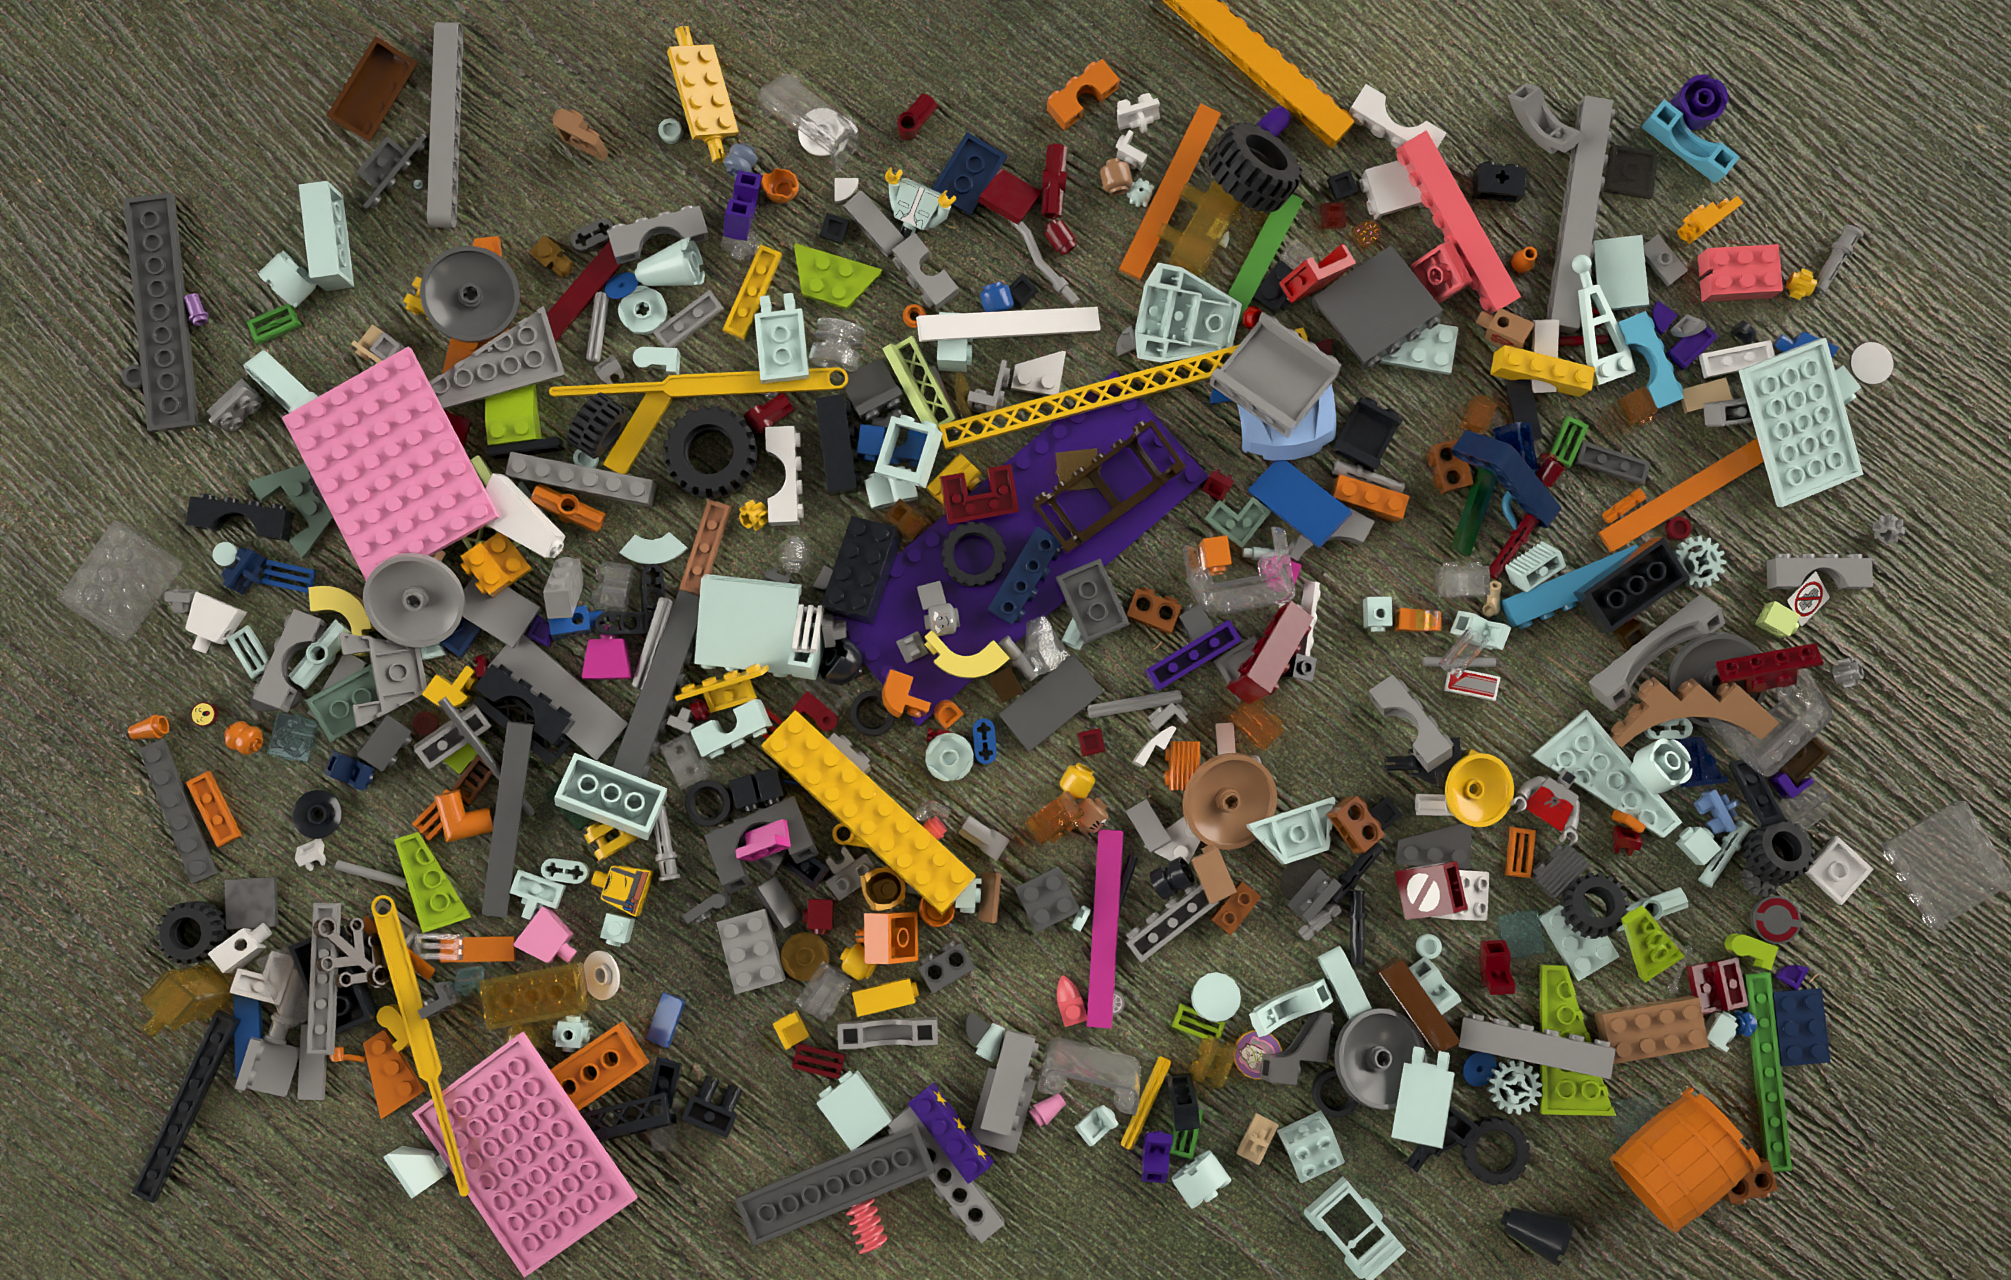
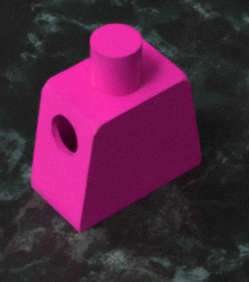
M601 625V626H604V630H607V628H608L609 626H614V625ZM600 635V639L588 640L582 678L586 680L633 679L627 641L615 639V635Z

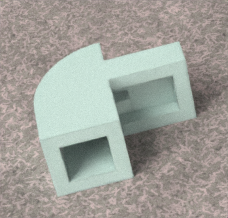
M1458 611L1450 633L1486 649L1503 650L1511 627L1506 624L1487 621L1474 613Z
M1426 956L1409 967L1441 1015L1461 1002L1459 995L1445 982L1439 969Z

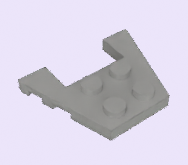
M339 633L343 656L365 652L370 653L378 701L352 706L356 728L422 695L427 687L420 647L400 645L389 639L384 640L370 636Z

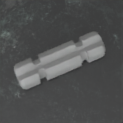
M1335 902L1328 904L1325 907L1326 910H1321L1308 925H1304L1299 929L1298 932L1304 940L1312 938L1314 932H1319L1332 920V917H1336L1341 913L1340 907Z

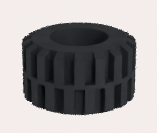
M604 393L595 394L584 403L574 417L568 431L567 441L593 459L598 458L613 445L620 435L627 419V409Z
M1789 819L1762 828L1757 827L1746 836V842L1742 846V849L1746 850V852L1742 853L1743 859L1748 861L1745 864L1748 868L1751 867L1753 870L1752 874L1755 877L1759 875L1760 880L1763 882L1769 880L1771 885L1778 883L1779 885L1786 884L1810 869V865L1814 862L1812 856L1815 855V850L1811 849L1813 842L1808 840L1807 835L1809 834L1806 831H1802L1799 824L1793 825L1792 820ZM1772 843L1782 850L1785 860L1776 855Z
M1588 873L1576 879L1564 891L1562 895L1564 898L1560 901V906H1563L1561 915H1566L1567 919L1564 922L1566 925L1571 924L1573 926L1571 930L1574 933L1579 931L1581 932V937L1586 938L1590 936L1591 939H1597L1598 937H1606L1623 925L1621 918L1629 912L1626 908L1630 906V903L1624 899L1628 896L1626 890L1622 892L1620 890L1622 885L1619 882L1613 883V877L1608 876L1604 878L1603 873L1596 875ZM1584 894H1595L1604 901L1606 905L1605 918H1595L1586 912L1583 906Z
M205 901L179 903L175 907H170L166 910L167 915H162L159 919L162 924L156 926L159 935H156L155 938L156 941L161 943L158 946L159 950L166 951L164 956L167 959L173 958L172 962L182 963L183 965L210 960L211 957L208 953L226 940L224 935H229V929L224 927L226 919L221 918L224 913L221 910L215 911L217 906L207 904L208 902ZM190 918L196 920L201 927V938L195 947L189 945L183 935L184 926Z

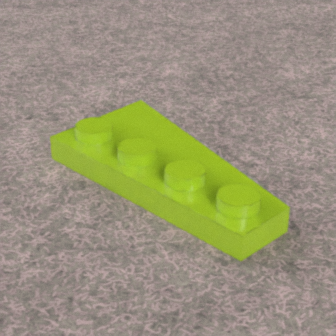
M420 832L394 839L422 933L472 918Z
M1642 905L1635 910L1629 911L1621 918L1638 975L1645 983L1685 957Z

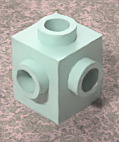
M566 1015V1018L558 1021V1025H554L553 1040H556L555 1046L563 1047L562 1051L577 1052L578 1048L585 1046L586 1042H589L590 1039L589 1020H581V1016ZM568 1030L573 1033L572 1039L567 1038Z

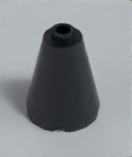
M1511 1207L1509 1211H1504L1500 1224L1504 1225V1232L1553 1265L1559 1266L1561 1261L1557 1260L1559 1254L1565 1255L1573 1228L1568 1227V1224L1574 1223V1218Z

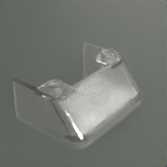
M783 73L764 85L757 93L763 116L768 119L773 112H776L831 154L834 170L838 172L861 143L859 131L856 127L858 125L857 122L848 115L844 117L801 85L800 79L792 73H789V75Z
M1278 527L1271 528L1275 552L1267 553L1260 558L1258 562L1259 575L1214 584L1211 572L1204 567H1200L1197 547L1187 544L1182 545L1188 584L1197 603L1201 605L1207 616L1214 617L1285 604L1294 598L1295 586L1284 529Z
M1806 668L1798 670L1797 684L1785 688H1775L1776 696L1780 702L1768 713L1779 724L1762 740L1751 732H1746L1744 728L1738 725L1732 726L1716 718L1709 719L1723 743L1761 775L1768 777L1775 774L1819 733L1832 718L1831 707Z

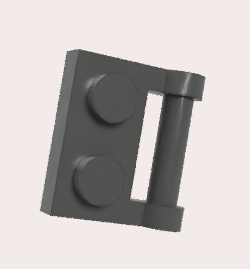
M727 892L714 894L682 916L687 924L695 922L697 925L711 917L710 911L714 908L729 905L731 895Z

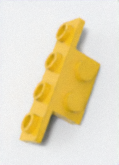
M759 663L746 667V671L738 673L737 670L730 671L723 675L724 678L718 680L714 676L703 680L702 684L695 686L694 683L687 684L680 688L681 692L675 696V699L678 701L703 693L710 713L750 702L757 698L750 679L765 674L769 670V666L767 664L760 667Z

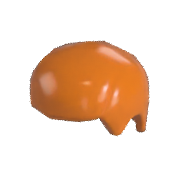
M775 168L770 174L764 173L762 175V189L765 196L773 203L783 204L792 200L797 195L799 183L796 175L791 171Z
M922 897L919 903V914L928 926L941 927L947 925L954 917L956 904L954 902L941 915Z

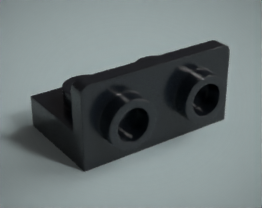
M1280 259L1252 299L1274 315H1276L1279 309L1284 311L1290 300L1279 282L1289 275L1294 268Z

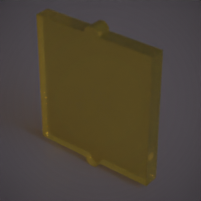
M1097 448L1056 452L1057 470L1055 474L1058 475V482L1064 480L1067 483L1073 479L1072 474L1083 466L1087 469L1093 464L1091 460L1098 455ZM1101 466L1098 468V473H1099V474H1100V470H1101V468H1102ZM1085 477L1067 491L1094 489L1097 487L1089 477Z

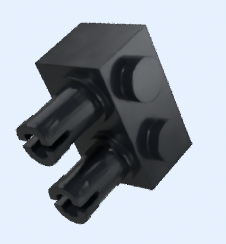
M705 1075L698 1095L691 1096L681 1122L727 1140L738 1115L735 1114L734 1109L743 1091L737 1088L734 1095H732L734 1086L728 1085L721 1104L714 1105L711 1100L720 1081L714 1078L711 1086H709L712 1077Z

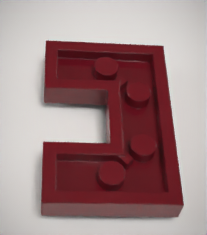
M1012 465L986 468L990 492L968 496L964 472L940 476L947 524L1019 512Z

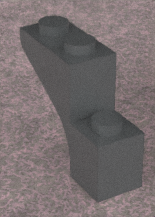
M1323 1010L1312 1012L1287 1049L1275 1054L1262 1053L1260 1079L1272 1083L1297 1085V1078H1299L1301 1073L1300 1060L1327 1063V1056H1329L1331 1051L1329 1039L1334 1025L1333 1013Z

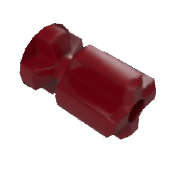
M928 728L927 742L944 733H951V731L938 729L934 733L932 728Z

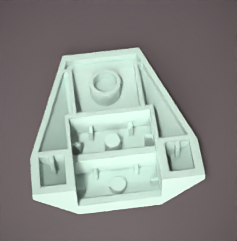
M1157 263L1144 285L1135 327L1137 358L1167 362L1232 347L1242 304L1182 267Z

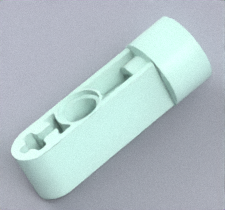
M262 350L243 364L247 373L289 413L318 397L314 392H309L265 350Z

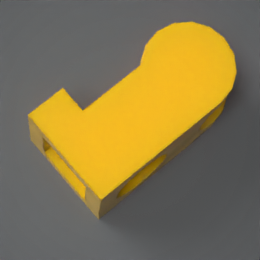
M390 1004L380 1008L377 1013L378 1023L382 1027H386L397 1040L392 1044L397 1052L405 1050L410 1046L399 1005Z

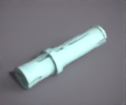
M1738 819L1735 824L1737 829L1730 832L1727 837H1723L1721 840L1723 843L1720 846L1722 849L1714 855L1702 875L1698 878L1702 884L1712 888L1735 851L1741 849V842L1752 828L1746 822Z

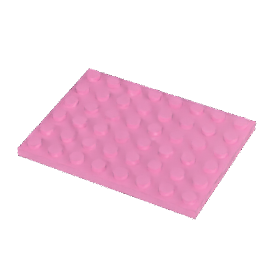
M410 347L404 348L282 417L366 581L375 567L391 556L402 553H419L432 556L500 518Z
M524 1032L518 1034L442 1091L470 1189L468 1196L524 1278L638 1198ZM431 1099L412 1114L453 1173L434 1102Z

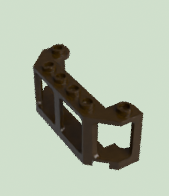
M1152 419L1147 423L1144 420L1132 428L1134 433L1126 441L1122 438L1110 446L1112 451L1106 455L1103 452L1098 454L1091 460L1093 464L1087 469L1082 466L1072 474L1073 479L1067 483L1063 480L1052 488L1054 492L1047 494L1044 491L1033 499L1036 503L1033 504L1032 509L1040 515L1060 543L1066 555L1151 496L1186 468ZM1150 428L1175 461L1163 473L1157 469L1138 442L1139 437ZM1130 448L1150 474L1152 481L1124 502H1120L1098 473V468L1124 449ZM1088 477L1110 505L1111 511L1082 532H1079L1056 500L1072 486ZM1045 505L1052 507L1072 535L1070 539L1066 542L1041 507Z

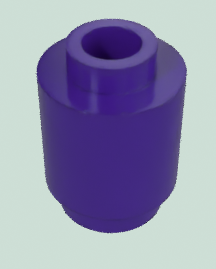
M1279 105L1277 108H1272L1256 125L1260 126L1263 130H1268L1274 137H1277L1289 125L1291 115L1284 107Z

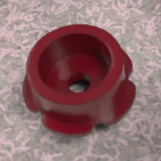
M696 699V702L690 704L696 721H707L708 715L711 713L706 701L701 702L699 699Z

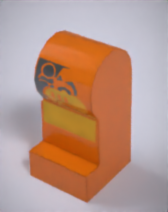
M1399 608L1395 610V632H1440L1442 612Z

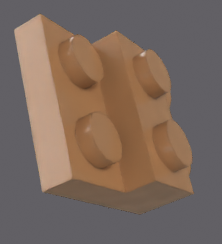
M563 108L555 112L552 125L564 142L605 161L609 153L604 146V142L601 141L600 135L597 132L588 128V124L584 122L583 116L573 109L567 111Z

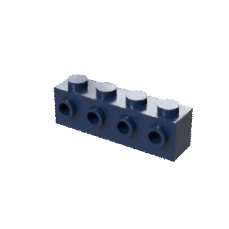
M1038 526L1036 527L987 612L1011 626L1014 621L1017 623L1021 621L1026 610L1022 609L1026 601H1033L1038 592L1035 588L1039 580L1044 582L1051 570L1047 568L1051 559L1056 561L1062 552V548L1059 547L1060 543L1055 536Z

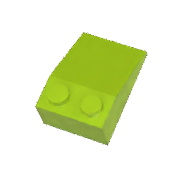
M536 385L485 398V425L489 446L542 439Z

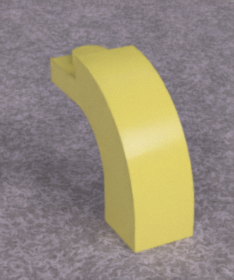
M331 586L308 587L311 612L317 614L340 612L349 621L352 635L372 637L369 635V632L377 631L366 615L363 600L358 596ZM365 652V653H359V654H354V655L360 656V657H365V656H370V653H369V652Z
M932 630L924 637L927 641L924 644L933 655L936 653L940 655L934 660V664L944 672L955 677L974 679L987 676L998 670L1010 659L994 640L975 655L961 656L949 650Z

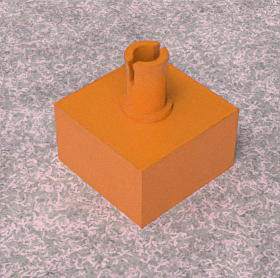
M918 911L864 913V929H858L855 936H864L863 938H856V942L865 944V963L895 964L918 961Z

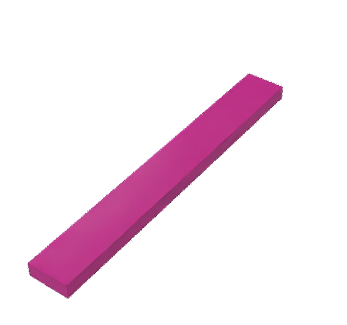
M1098 831L1087 1027L1111 1029L1113 1023L1124 831Z

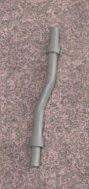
M1009 220L1022 234L1035 265L1053 283L1052 287L1059 294L1062 293L1073 306L1077 304L1080 299L1068 287L1069 283L1063 277H1059L1043 260L1031 230L1023 222L1018 226Z

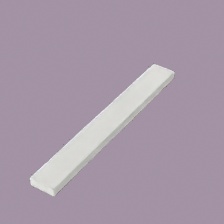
M1098 307L923 315L916 317L919 342L1100 331Z

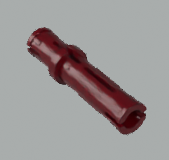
M1526 514L1518 527L1510 532L1509 535L1511 537L1490 567L1485 571L1489 577L1498 581L1505 570L1506 564L1509 565L1521 546L1526 545L1528 536L1539 523L1534 516ZM1524 529L1525 531L1514 545L1515 540L1518 538V536ZM1508 550H1510L1509 554H1508L1507 557L1504 559V561L1502 562V564L1499 565V563L1501 562V560L1503 559V557L1506 555V553L1508 552Z

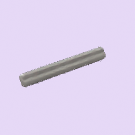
M660 597L632 682V685L637 689H642L664 632L673 604L668 598Z
M1180 690L1093 704L1087 707L1089 718H1096L1165 706L1170 703L1177 704L1182 702V694Z

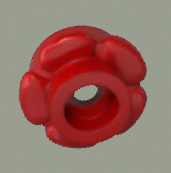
M1250 306L1243 312L1242 321L1247 329H1253L1259 322L1260 314L1263 311L1258 309L1257 306Z

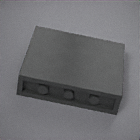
M1392 245L1315 295L1312 301L1313 309L1317 313L1321 311L1359 359L1362 371L1368 367L1372 369L1382 361L1381 358L1387 354L1391 356L1401 349V345L1409 341L1411 343L1421 335L1420 332L1426 328L1430 330L1437 326L1441 321L1440 318L1443 312L1440 305Z

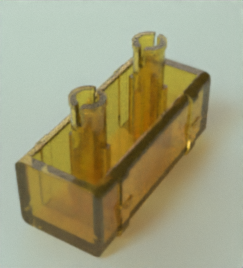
M1215 179L1209 190L1205 193L1186 182L1179 196L1198 205V209L1185 231L1180 232L1163 222L1156 234L1157 237H1161L1175 245L1168 265L1182 267L1200 279L1209 268L1213 256L1232 223L1236 221L1243 206V203L1237 202L1233 199V196L1229 193L1227 194Z
M199 964L195 967L179 970L172 969L164 972L141 998L142 1003L155 1013L142 1028L144 1031L149 1029L147 1034L156 1037L165 1025L169 1026L168 1028L172 1031H177L181 1025L213 1017L215 1011L220 1010L232 997L233 993H229L232 985L208 964Z

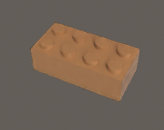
M1687 995L1594 1012L1599 1040L1610 1042V1047L1616 1049L1613 1064L1709 1047L1700 999L1698 997Z

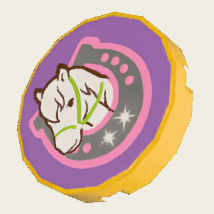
M1256 1030L1243 1033L1236 1040L1233 1048L1236 1067L1245 1076L1252 1079H1260L1262 1053L1275 1054L1282 1052L1278 1040L1269 1033L1266 1036L1258 1037Z

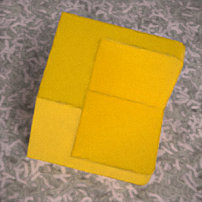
M797 1010L773 1023L785 1050L790 1049L793 1045L809 1037V1033Z

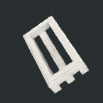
M799 604L792 642L793 652L817 653L824 608L821 605H818V607L813 605L804 607V605ZM807 613L802 646H799L804 614ZM816 614L812 645L808 647L812 616Z

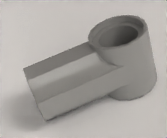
M971 816L968 817L959 831L962 837L979 846L981 851L995 860H998L1010 841L999 832L989 829Z

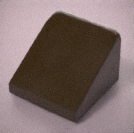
M1634 618L1613 631L1627 651L1647 636L1641 622Z

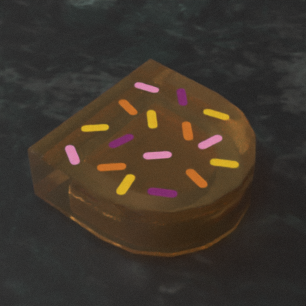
M1366 220L1351 230L1364 250L1373 245L1380 236L1379 225L1371 220Z

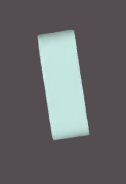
M1340 946L1317 957L1348 1020L1358 1013L1372 1009Z

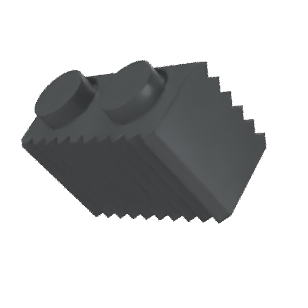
M1557 844L1549 852L1550 858L1546 862H1539L1532 870L1534 874L1531 876V879L1551 899H1557L1590 865L1569 844Z

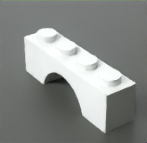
M1365 84L1349 110L1355 124L1363 125L1370 129L1371 133L1376 137H1383L1390 141L1391 145L1396 149L1427 130L1435 146L1438 148L1446 132L1428 121L1416 127H1403L1396 124L1386 112V96Z
M794 426L765 427L766 452L769 456L781 461L786 470V480L782 489L774 496L768 498V523L771 526L800 525L799 518L804 517L803 504H799V494H803L802 480H798V471H802L801 456H797V447H801V435L796 433Z

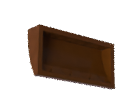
M375 36L327 113L328 120L370 143L418 65V62Z

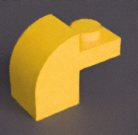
M466 666L454 683L443 676L435 675L422 695L436 705H439L438 701L446 696L455 708H460L474 699L466 692L472 690L479 679L474 668Z

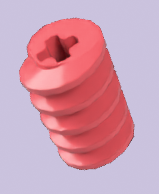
M874 1197L851 1206V1209L846 1212V1216L854 1215L855 1217L849 1222V1225L858 1226L852 1234L861 1235V1238L855 1243L864 1244L859 1254L878 1249L887 1240V1235L880 1234L883 1232L884 1226L876 1225L881 1221L879 1215H874L878 1208L877 1206H870L875 1200Z

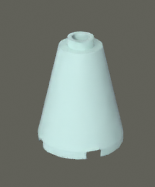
M690 237L684 238L639 262L635 269V276L638 282H642L644 286L701 285L704 282L705 273L700 272L699 265H702L703 261L694 240L689 241Z

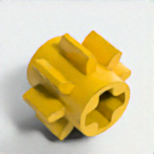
M1802 268L1798 273H1791L1785 287L1789 289L1790 297L1801 300L1802 296L1809 297L1813 293L1817 284V280L1813 279V272Z
M752 499L739 509L741 511L739 515L740 522L747 529L753 527L757 531L768 523V508L762 502L755 504V501Z

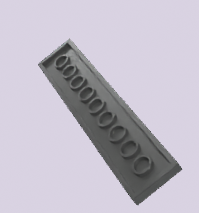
M163 193L126 198L123 201L147 431L154 433L198 427L199 419L187 306L183 299L185 297L175 195Z

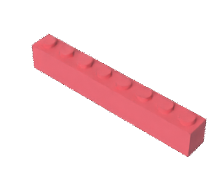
M1427 130L1398 147L1396 151L1399 163L1405 166L1409 172L1411 184L1414 187H1418L1422 193L1420 196L1421 201L1426 208L1429 207L1433 214L1432 220L1434 224L1442 230L1445 236V243L1452 241L1472 279L1470 287L1478 293L1482 308L1491 314L1520 298L1521 295Z

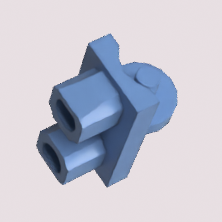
M1716 789L1702 792V797L1694 802V806L1700 814L1711 811L1714 818L1705 822L1706 828L1712 834L1736 830L1737 828L1732 818L1737 816L1734 807L1740 804L1737 799L1729 800L1726 793L1719 796Z

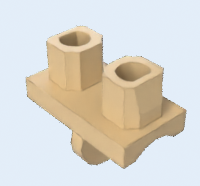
M1255 1113L1236 1153L1260 1165L1279 1125Z

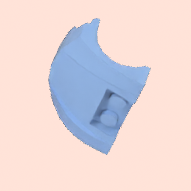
M1332 384L1289 438H1286L1238 405L1242 428V450L1245 453L1249 451L1250 453L1263 455L1265 460H1294L1320 452L1322 446L1335 439L1336 410Z

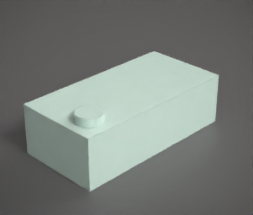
M328 181L299 184L310 279L325 291L354 287L343 195Z
M574 753L554 798L556 806L648 840L667 797V788Z

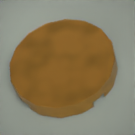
M800 932L792 935L785 942L781 951V963L784 970L790 977L797 980L810 981L818 978L826 970L829 963L830 951L827 943L819 935L812 932Z

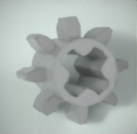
M1894 514L1880 515L1879 522H1873L1874 538H1879L1884 544L1897 543L1898 536H1904L1905 534L1903 519H1898Z
M1852 657L1837 660L1838 665L1832 668L1835 682L1837 684L1843 683L1844 688L1859 685L1858 680L1864 678L1861 663L1859 661L1853 662Z

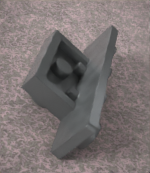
M423 133L420 134L407 151L388 136L382 140L356 172L376 188L361 205L363 209L366 210L368 207L373 209L381 200V197L378 196L384 188L388 191L396 182V179L393 178L399 170L403 173L411 164L409 157L414 152L418 155L426 146L424 139L427 136Z

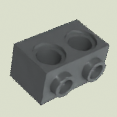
M953 940L941 947L942 953L937 956L931 953L920 960L922 965L918 969L932 993L937 992L975 969V965L961 941L956 944ZM958 952L963 956V962L960 965L955 966L950 963L949 956L952 953ZM932 965H938L942 969V975L938 978H932L928 974V968Z

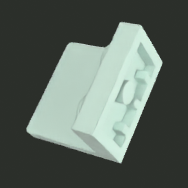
M1321 1110L1277 1130L1300 1183L1308 1181L1345 1162L1334 1132Z

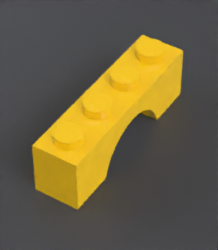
M1504 345L1494 352L1490 375L1508 380L1531 379L1543 381L1555 386L1557 392L1580 397L1592 390L1595 367Z

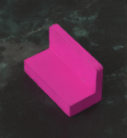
M781 819L745 833L746 846L735 850L737 859L753 862L790 848L787 821Z

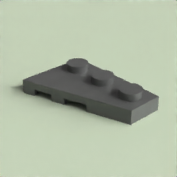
M1460 823L1397 839L1395 864L1422 866L1457 861L1459 869H1470L1472 826Z

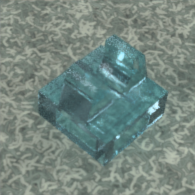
M483 965L458 969L454 983L457 992L461 991L464 996H469L470 989L476 988L478 994H482L485 975Z

